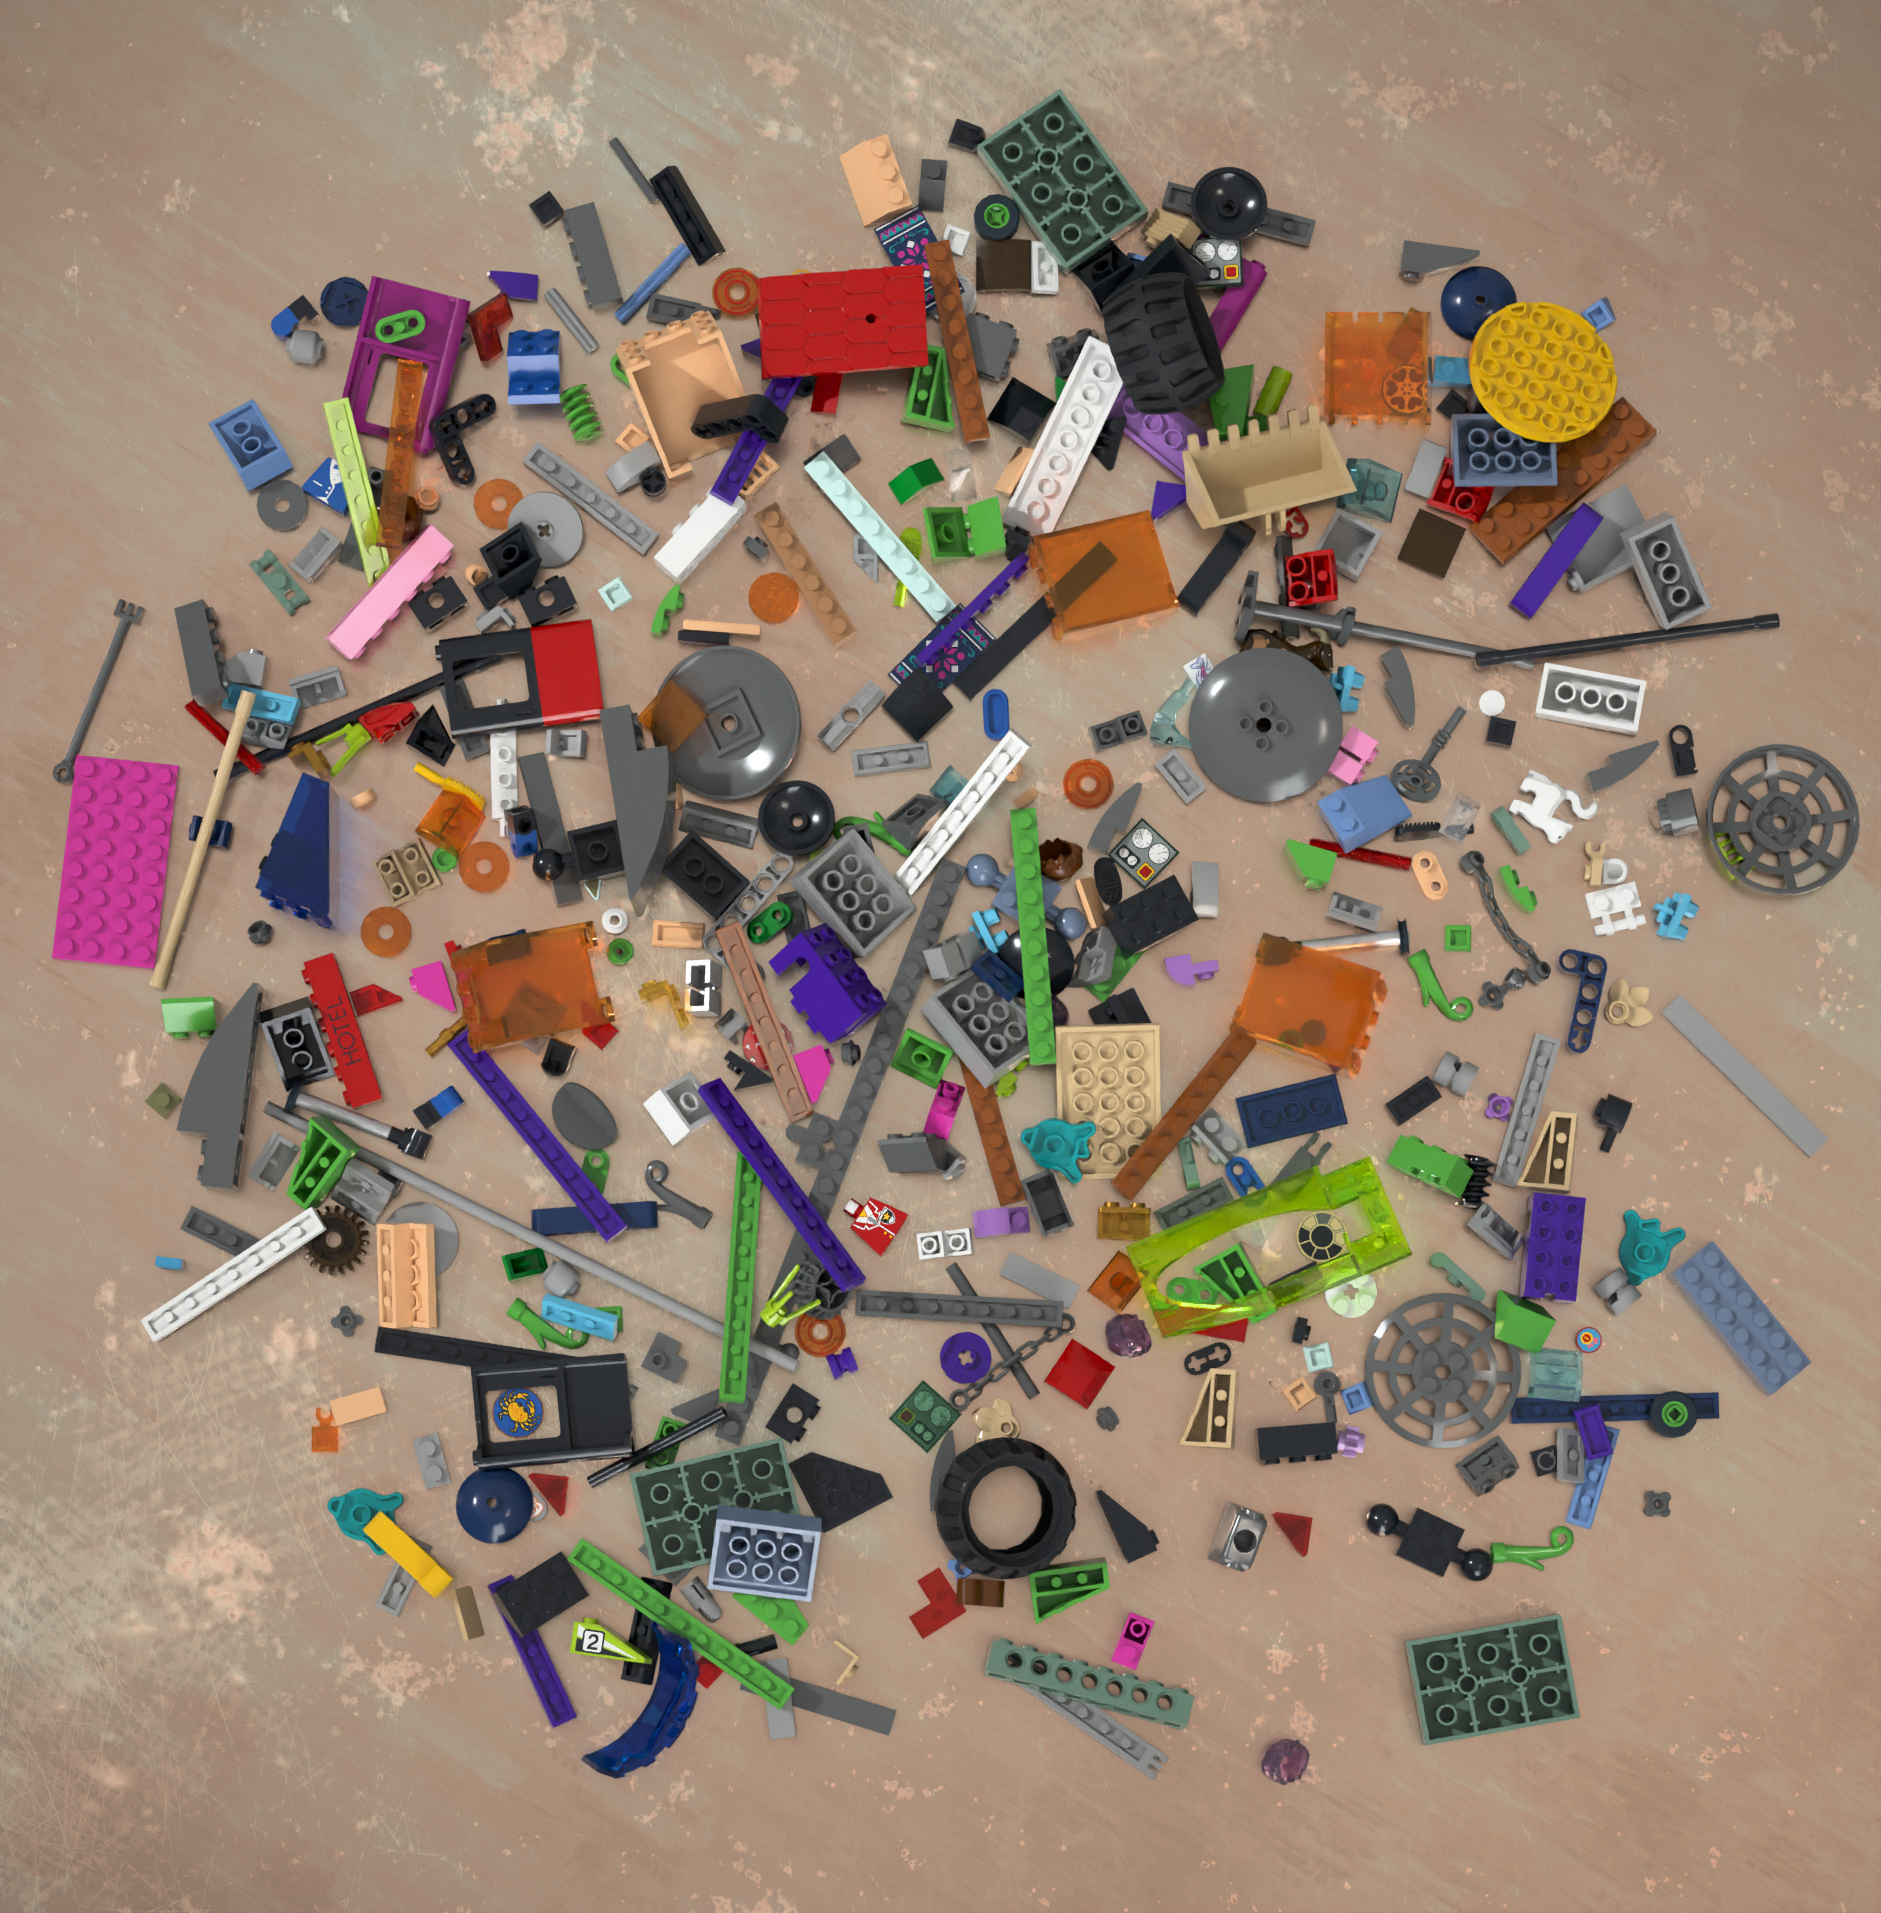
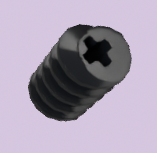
M1464 1154L1465 1157L1470 1159L1467 1165L1474 1172L1460 1197L1463 1201L1456 1202L1454 1205L1478 1210L1484 1203L1481 1199L1490 1197V1194L1483 1189L1492 1186L1485 1178L1492 1177L1494 1174L1488 1171L1487 1168L1495 1166L1496 1163L1488 1158Z

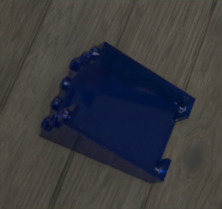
M303 772L255 888L261 892L260 897L269 901L268 905L281 911L286 907L293 910V916L303 920L310 917L316 922V925L330 930L331 926L338 928L340 924L339 796L329 782Z

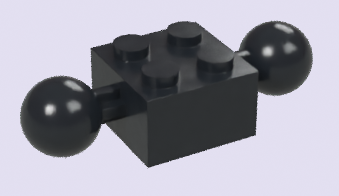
M617 820L567 831L571 852L560 854L554 849L546 848L538 851L532 860L533 873L543 881L556 880L561 876L564 869L574 866L579 885L625 874Z
M1380 1503L1372 1506L1366 1514V1526L1372 1534L1379 1537L1391 1534L1401 1537L1394 1556L1438 1577L1444 1576L1450 1561L1460 1565L1462 1574L1471 1581H1483L1492 1573L1493 1560L1488 1552L1480 1548H1473L1468 1551L1458 1548L1457 1546L1465 1530L1417 1507L1414 1509L1409 1522L1405 1523L1399 1520L1398 1514L1392 1506Z

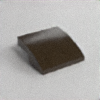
M976 240V291L991 292L1004 290L1007 293L1031 291V240Z
M1419 508L1398 558L1445 578L1466 528Z

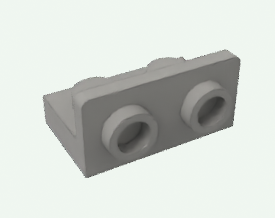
M1212 1107L1190 1126L1192 1133L1189 1136L1198 1146L1202 1144L1206 1146L1209 1150L1207 1155L1216 1165L1221 1163L1225 1166L1230 1159L1234 1158L1247 1146L1242 1138Z

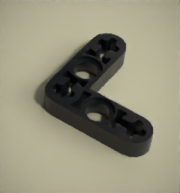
M477 394L434 416L429 422L430 434L447 474L454 484L466 485L474 479L475 471L459 432L494 413L496 402L489 394ZM482 401H486L487 405L484 406L483 410L474 411L473 408L480 406ZM460 409H464L467 412V420L464 423L459 422L457 417ZM451 421L452 424L445 426L443 431L438 430L441 423ZM450 443L455 444L457 448L454 457H450L447 454V446ZM461 459V462H457V464H452V462L459 461ZM460 469L465 470L462 478L458 477V474L461 472Z

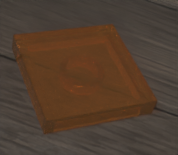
M670 680L638 717L664 745H668L672 753H675L709 715L676 682Z

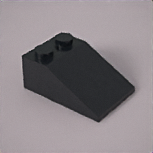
M308 996L259 1012L261 1027L286 1091L293 1087L296 1078L299 1082L304 1081V1085L335 1075Z
M1102 1490L1095 1492L1127 1564L1157 1551L1155 1545L1159 1544V1540L1153 1529L1148 1531L1146 1525Z

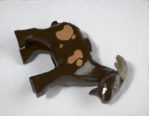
M1310 628V632L1319 636L1320 640L1301 646H1294L1285 641L1287 637L1279 631L1273 630L1271 633L1265 629H1250L1246 634L1244 642L1236 641L1242 647L1239 652L1255 648L1283 649L1298 654L1310 662L1313 661L1321 671L1329 673L1334 668L1330 638L1328 633L1321 628Z

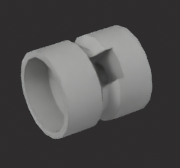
M1447 1051L1432 1081L1443 1087L1450 1085L1451 1091L1464 1097L1479 1067L1468 1061L1461 1063L1460 1057Z
M1618 1267L1594 1286L1602 1298L1608 1299L1607 1305L1615 1315L1621 1313L1642 1296L1634 1284L1627 1283L1628 1276L1621 1267Z

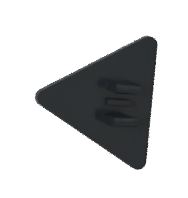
M1125 416L1106 420L1091 450L1107 470L1114 469L1127 422Z

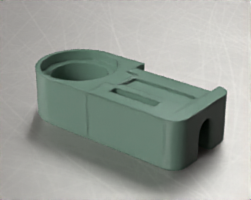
M1500 806L1491 813L1493 820L1503 835L1506 836L1518 856L1531 848V845L1503 806Z
M1182 1138L1177 1146L1187 1190L1200 1188V1181L1191 1138Z

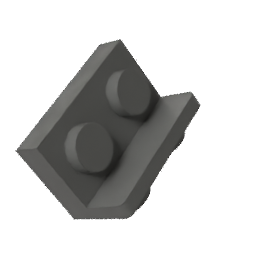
M1084 328L1076 331V335L1067 338L1066 336H1058L1053 338L1051 343L1046 344L1057 377L1061 378L1071 374L1089 336L1100 341L1095 329Z
M1499 1435L1456 1464L1458 1470L1470 1484L1477 1497L1491 1492L1496 1484L1503 1479L1511 1478L1520 1468L1515 1456Z

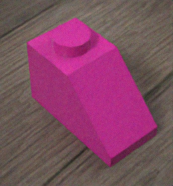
M441 960L411 969L413 976L409 977L413 992L418 991L422 998L451 1013L457 1012Z
M822 1044L793 1055L812 1106L818 1103L832 1071L830 1064L834 1063L829 1048L824 1050Z

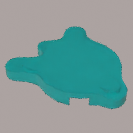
M1048 1118L1033 1127L1025 1128L1021 1132V1141L1028 1147L1036 1163L1044 1168H1052L1062 1172L1072 1184H1076L1082 1179V1173L1076 1163V1159L1089 1156L1090 1151L1087 1140L1095 1134L1096 1125L1092 1121L1074 1124L1060 1118Z
M1628 1210L1623 1214L1625 1234L1620 1241L1618 1257L1628 1276L1627 1282L1638 1286L1645 1279L1656 1276L1666 1268L1670 1260L1671 1250L1676 1244L1685 1239L1686 1233L1679 1227L1663 1233L1660 1231L1661 1222L1659 1219L1643 1220L1636 1211Z
M361 1488L352 1490L340 1497L331 1498L328 1501L327 1508L334 1515L341 1532L354 1540L366 1542L376 1555H383L386 1551L371 1539L363 1529L380 1510L396 1524L394 1511L403 1504L404 1497L399 1492L379 1495L372 1490Z

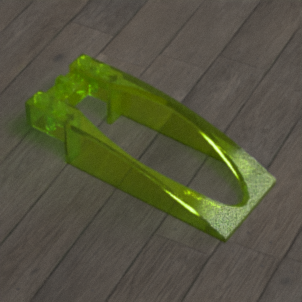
M1370 1156L1323 1176L1318 1166H1313L1126 1246L1163 1338L1212 1328L1277 1309L1330 1290L1412 1255ZM1360 1199L1374 1230V1233L1350 1242L1347 1233L1344 1232L1342 1237L1349 1252L1227 1304H1200L1177 1301L1162 1295L1157 1289V1280L1160 1274L1190 1251L1232 1229L1270 1216L1301 1211L1337 1209Z

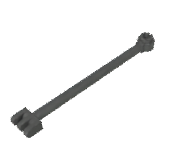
M120 599L113 615L121 618L66 755L62 762L53 769V777L58 783L60 781L58 772L62 768L67 770L66 776L61 777L62 784H68L74 778V760L129 624L131 622L139 625L144 612V608L141 606L138 607L136 614L133 615L132 612L135 604L129 603L126 611H123L125 600Z

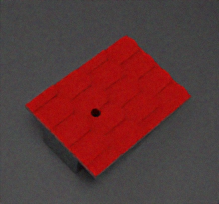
M923 265L888 266L759 278L757 280L762 380L926 367L929 363Z

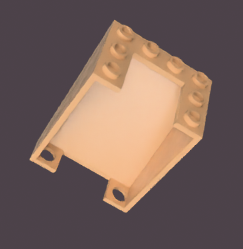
M697 311L687 320L682 322L681 320L673 321L667 325V328L660 331H648L642 338L635 341L633 339L626 340L619 345L620 347L615 348L669 479L692 470L690 461L737 443L742 432L711 439H702L691 431V426L702 405L746 396L722 332L710 311Z

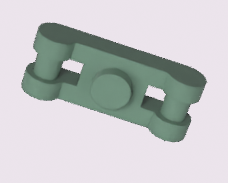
M268 549L263 553L264 556L258 561H252L249 565L288 614L291 615L296 611L295 608L302 602L305 604L310 598L272 551ZM271 563L275 569L267 575L263 569ZM293 590L296 595L288 601L285 595Z
M1436 1252L1430 1257V1265L1433 1268H1442L1449 1275L1447 1280L1456 1288L1462 1286L1468 1292L1469 1298L1479 1302L1484 1300L1486 1296L1485 1290L1442 1252Z

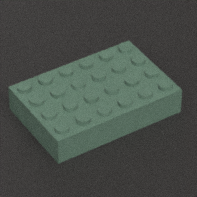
M1061 89L977 145L978 156L1006 195L1014 201L1019 213L1040 242L1045 245L1046 250L1055 259L1064 275L1148 217V209Z
M782 1437L629 1474L653 1577L711 1563L718 1505L800 1515Z
M1561 1614L1404 1641L1423 1745H1432L1581 1718Z

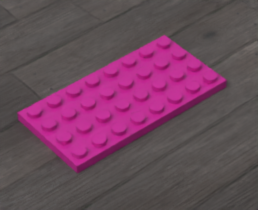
M76 755L53 944V959L155 969L179 776L178 765Z

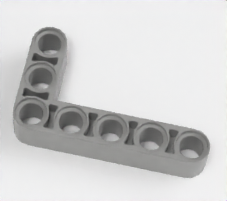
M780 852L773 855L703 938L705 950L727 970L730 971L721 946L718 949H712L708 946L709 939L716 936L714 930L724 927L725 921L729 917L737 918L742 929H744L793 872L794 863L791 856ZM786 859L789 862L788 869L785 871L777 870L775 868L776 861ZM761 879H770L773 882L772 887L766 891L761 890L758 887ZM750 897L756 901L753 909H743L741 903L745 898ZM756 962V965L761 973V978L764 983L766 980L765 971L763 967Z

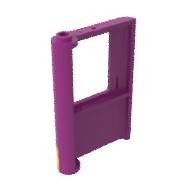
M372 276L342 398L348 397L356 430L413 445V451L428 454V450H434L435 443L429 431V422L434 416L444 411L471 301ZM408 310L420 311L425 316L426 327L419 335L393 343H384L376 336V324L385 317ZM411 318L409 321V325L412 328L418 325L416 318ZM391 325L386 326L385 333L387 335L393 334V327ZM383 353L422 362L429 367L414 430L411 433L369 423L365 419L379 359Z

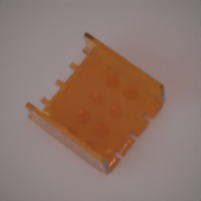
M1325 312L1324 415H1329V425L1335 424V414H1352V425H1357L1358 414L1377 415V425H1383V415H1403V425H1408L1409 415H1426L1425 423L1426 425H1431L1432 312H1409V322H1404V312H1384L1383 322H1379V312H1358V322H1353V312Z

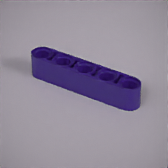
M1583 502L1515 594L1510 605L1531 619L1602 522L1604 516Z

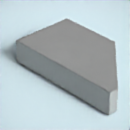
M853 534V561L874 582H878V554L860 534Z

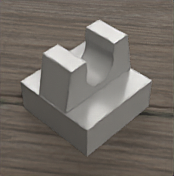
M732 1008L713 1026L721 1035L734 1044L739 1041L735 1037V1033L739 1029L746 1032L749 1028L746 1021Z

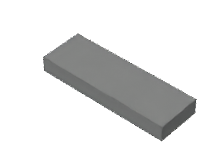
M928 741L851 751L854 777L931 767Z
M1010 1252L999 1274L1048 1300L1064 1301V1308L1068 1310L1080 1287L1013 1252Z
M410 1536L430 1554L433 1546ZM396 1562L375 1606L399 1617L417 1580Z
M787 1658L761 1661V1665L790 1684ZM792 1695L781 1710L766 1701L770 1740L796 1737Z

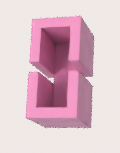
M1352 726L1341 742L1340 750L1326 774L1346 787L1351 786L1352 783H1359L1365 774L1361 770L1366 761L1371 764L1379 750L1375 749L1378 741Z

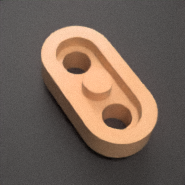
M1429 851L1418 852L1411 862L1412 871L1424 896L1429 900L1438 901L1447 894L1448 882L1435 855ZM1422 859L1429 861L1428 868L1421 867L1420 861ZM1434 882L1438 883L1440 890L1433 891L1431 884Z

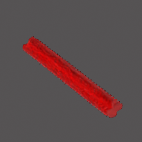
M195 699L186 704L184 707L186 711L191 713L221 744L226 746L230 732L217 719H214L215 717H212L204 707H200ZM240 742L236 758H239L243 764H246L245 766L254 775L259 774L265 769L264 764Z
M1314 837L1310 838L1309 845L1338 854V857L1341 855V858L1343 856L1344 858L1348 857V859L1351 857L1352 860L1354 857V860L1357 858V861L1359 859L1360 861L1363 859V862L1366 860L1367 863L1368 861L1370 863L1373 861V864L1376 862V865L1379 862V865L1381 863L1382 866L1385 864L1386 867L1387 865L1389 867L1392 865V868L1395 866V869L1398 866V869L1401 867V870L1403 868L1406 870L1407 868L1409 871L1412 857L1399 856V854L1396 856L1393 853L1377 852V850L1365 849L1364 847H1357L1345 854L1339 843L1336 844V842L1333 843V841L1321 840L1320 838H1315L1314 840Z

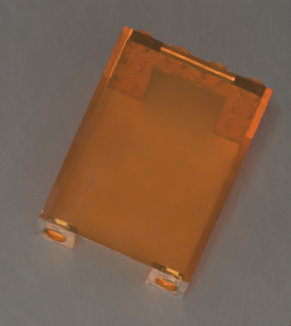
M1149 510L1032 537V544L1029 545L1028 550L1029 561L1032 569L1037 568L1040 584H1046L1048 593L1044 594L1048 609L1053 608L1055 617L1052 618L1051 631L1054 640L1060 641L1061 647L1179 611L1180 606Z
M593 921L487 940L451 953V968L455 972L457 980L456 991L461 998L463 1007L462 1017L467 1024L469 1033L468 1043L472 1048L473 1054L598 1027L616 1021L610 996L598 999L587 951L590 948L599 946ZM586 930L589 933V941L586 936ZM603 1006H605L606 1008V1016L603 1011Z
M1263 932L1255 955L1256 965L1241 1006L1237 1005L1229 1028L1231 1034L1352 1080L1353 1075H1358L1361 1069L1362 1050L1366 1051L1371 1040V1036H1368L1371 1026L1375 1027L1380 1014V1012L1376 1011L1379 1002H1384L1388 992L1382 973Z

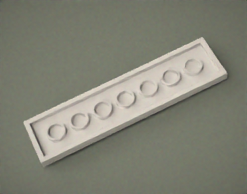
M1091 336L1088 337L1002 517L1003 523L1014 528L1016 525L1030 531V536L1045 543L1049 541L1123 385L1109 345Z

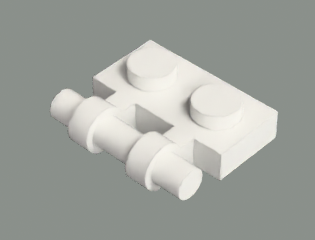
M1635 881L1584 895L1590 919L1601 917L1602 924L1593 927L1596 936L1604 934L1610 936L1614 935L1615 931L1627 928L1630 931L1637 929L1639 925L1646 924L1644 914L1634 916L1632 909L1641 907ZM1623 912L1625 919L1611 921L1610 915Z

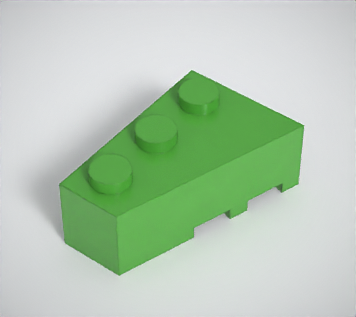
M927 344L929 364L926 367L911 368L901 422L950 433L955 428L952 417V401L949 392L945 348Z
M1254 364L1224 369V386L1207 399L1213 429L1218 430L1220 442L1228 440L1227 426L1235 423L1238 425L1240 437L1246 435L1249 408L1255 383Z
M324 1115L311 1117L308 1126L310 1127L306 1139L301 1145L302 1152L299 1162L295 1165L286 1193L304 1210L320 1206L343 1174L347 1163L361 1149L359 1145Z
M1400 1135L1387 1160V1163L1394 1169L1457 1198L1461 1197L1474 1172L1467 1165L1468 1161L1455 1154L1454 1156L1448 1154L1444 1149L1436 1145L1428 1146L1424 1144L1423 1140L1413 1135H1410L1409 1138Z
M1241 1243L1230 1247L1193 1268L1253 1324L1279 1311Z
M1105 1557L1048 1565L1039 1572L1028 1575L1036 1624L1110 1588Z
M737 1592L732 1595L735 1600L792 1646L809 1627L807 1620L792 1599Z

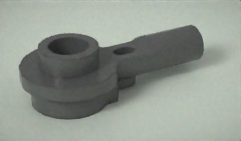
M1325 1371L1316 1377L1314 1386L1318 1394L1324 1397L1327 1423H1337L1334 1395L1340 1389V1380L1336 1374Z

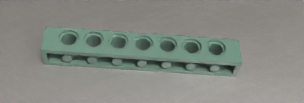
M1001 1638L998 1641L993 1640L990 1644L982 1674L1179 1730H1184L1187 1727L1194 1696L1189 1695V1691L1183 1688L1174 1687L1171 1690L1164 1688V1684L1157 1681L1149 1680L1146 1683L1139 1681L1138 1677L1132 1674L1124 1673L1121 1676L1114 1674L1113 1670L1107 1667L1099 1666L1098 1669L1088 1666L1087 1662L1074 1659L1073 1662L1067 1661L1060 1654L1049 1652L1048 1655L1042 1654L1035 1647L1024 1645L1023 1648L1013 1646L1012 1641ZM1014 1656L1018 1658L1020 1667H1011L1008 1663V1657ZM1039 1663L1043 1665L1045 1674H1036L1033 1670V1664ZM1058 1671H1067L1070 1675V1681L1064 1682L1060 1680ZM1083 1678H1092L1095 1682V1688L1089 1689L1085 1687ZM1108 1685H1117L1120 1689V1695H1112L1108 1690ZM1134 1691L1142 1692L1145 1696V1702H1137L1133 1697ZM1159 1698L1167 1699L1170 1703V1709H1162L1158 1703Z

